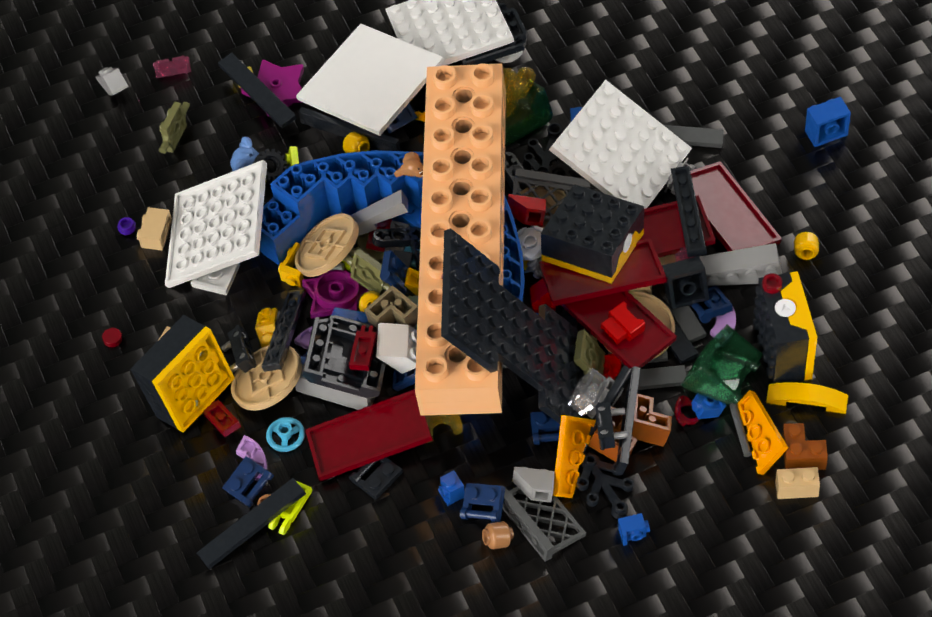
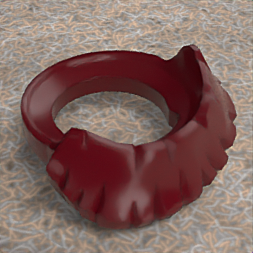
M684 395L680 396L676 401L674 411L676 420L682 427L686 424H696L700 420L697 417L693 419L687 418L681 413V407L692 406L690 398Z

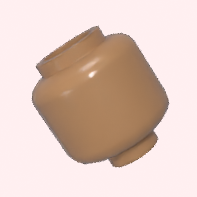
M504 521L488 523L482 531L483 542L490 549L506 548L510 545L511 539L514 538L512 527H509Z

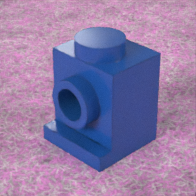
M719 390L711 393L696 394L691 402L692 409L698 419L719 417L726 407Z
M454 470L440 477L441 486H439L438 491L447 506L464 498V485Z
M642 513L618 518V530L623 546L627 545V541H638L646 537L647 532H650L648 520L643 519Z

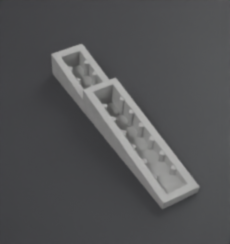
M401 189L352 214L351 216L357 221L359 226L358 236L377 230V223L408 213V199Z

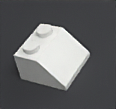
M379 323L376 357L402 374L415 369L417 330L406 324Z

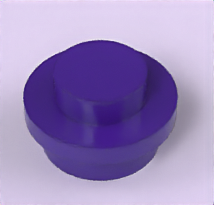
M129 217L122 218L117 226L119 233L123 235L132 234L136 230L135 221Z

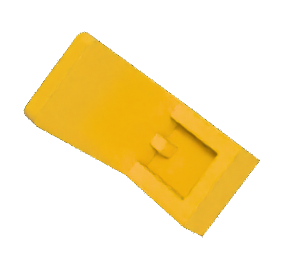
M295 242L293 247L289 248L284 262L280 263L278 272L281 281L291 286L302 287L303 274L293 268L296 252L300 247V244Z
M264 308L258 313L255 330L262 348L270 344L276 327L277 308Z

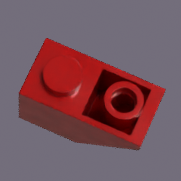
M508 194L507 202L515 219L525 225L543 227L546 199Z
M542 278L530 287L532 310L539 313V306L546 304L556 311V306L552 305L544 279Z

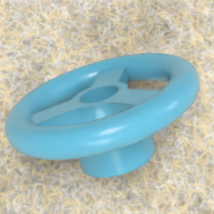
M291 417L275 420L270 424L266 432V440L270 447L280 452H289L298 448L305 438L304 426L300 421ZM272 432L277 433L282 439L281 446L273 441ZM299 432L297 441L288 446V440L291 436Z

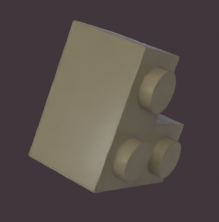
M393 285L364 310L368 322L377 329L379 323L393 324L395 321L399 324L414 327L418 320V306Z

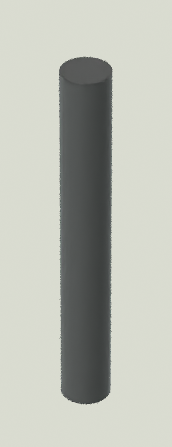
M733 402L729 404L744 457H749L752 455L737 403Z

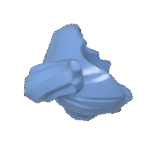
M242 137L239 148L234 151L230 161L232 171L253 164L256 156L259 154L252 147V140L249 137Z

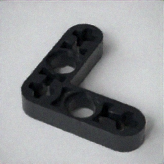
M388 228L374 231L372 243L376 247L410 246L419 271L420 252L417 249L420 248L418 238L421 239V228ZM399 235L402 236L404 239H396L395 236Z

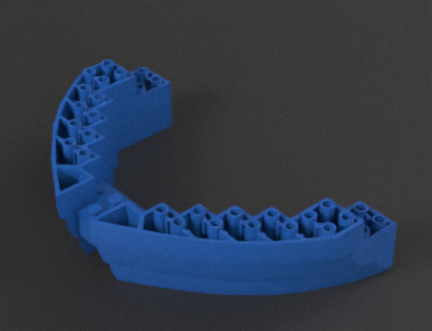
M374 150L342 153L290 166L270 184L273 198L263 206L259 251L277 265H280L287 257L289 248L293 247L295 242L300 244L308 232L322 220L340 213L352 215L401 189L408 199V213L396 216L392 220L410 224V227L421 228L423 177L406 175L395 177L394 172L403 165L404 155L408 151ZM415 152L419 155L420 161L423 164L424 152ZM505 197L503 287L523 302L525 286L523 252L513 214Z

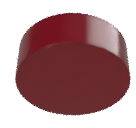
M774 273L765 275L762 280L763 290L770 294L778 293L782 289V278Z
M109 328L104 331L102 339L106 346L116 347L122 342V335L119 329Z

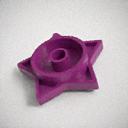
M262 60L257 78L287 107L293 103L301 102L297 100L296 95L302 90L299 83L304 72L303 64L279 67L266 60ZM241 88L242 94H243V95H246V96H248V97H250V96Z
M346 269L344 271L331 270L320 275L318 278L302 280L303 288L306 289L313 299L310 311L311 319L329 316L335 307L357 311L361 296L369 291L353 280Z

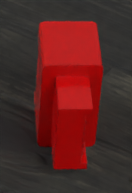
M625 301L610 310L608 319L601 323V329L615 341L616 345L625 338L630 342L645 330V321L637 319L626 308L627 303Z

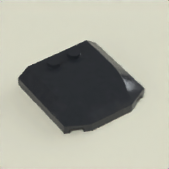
M505 3L498 4L513 35L514 42L460 60L462 65L484 64L525 50L528 37L527 31L514 8H507Z
M337 315L329 316L327 319L315 317L302 376L310 383L364 398L378 397L380 394L386 363L376 357V338L370 370H351L349 362L356 332L361 331L362 325H366V331H368L370 325ZM374 327V332L378 334V329Z

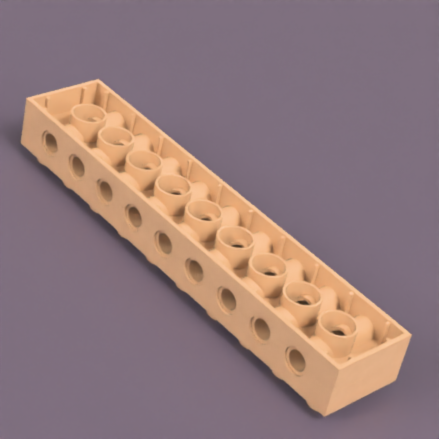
M502 63L427 67L415 393L420 416L502 413V363L498 361V371L490 373L441 336L445 230L451 228L492 262L497 264L500 269L499 284L503 287L506 89Z

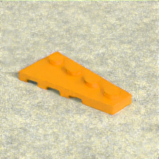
M749 390L737 405L743 425L747 427L748 434L746 436L748 442L752 444L753 451L751 453L753 459L757 461V473L764 475L789 447L756 393Z
M561 415L552 496L573 498L577 479L580 475L578 472L579 465L584 461L585 455H583L586 444L590 442L591 436L589 432L591 427H594L596 420Z

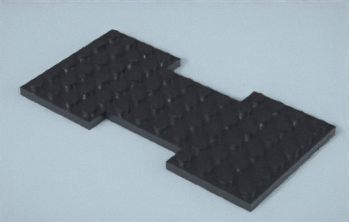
M451 228L445 230L441 336L490 373L498 371V361L538 390V408L559 424L561 423V415L590 419L583 412L590 400V384L583 382L584 371L574 362L579 330L546 304L539 306V315L499 284L500 269L497 264L492 262Z

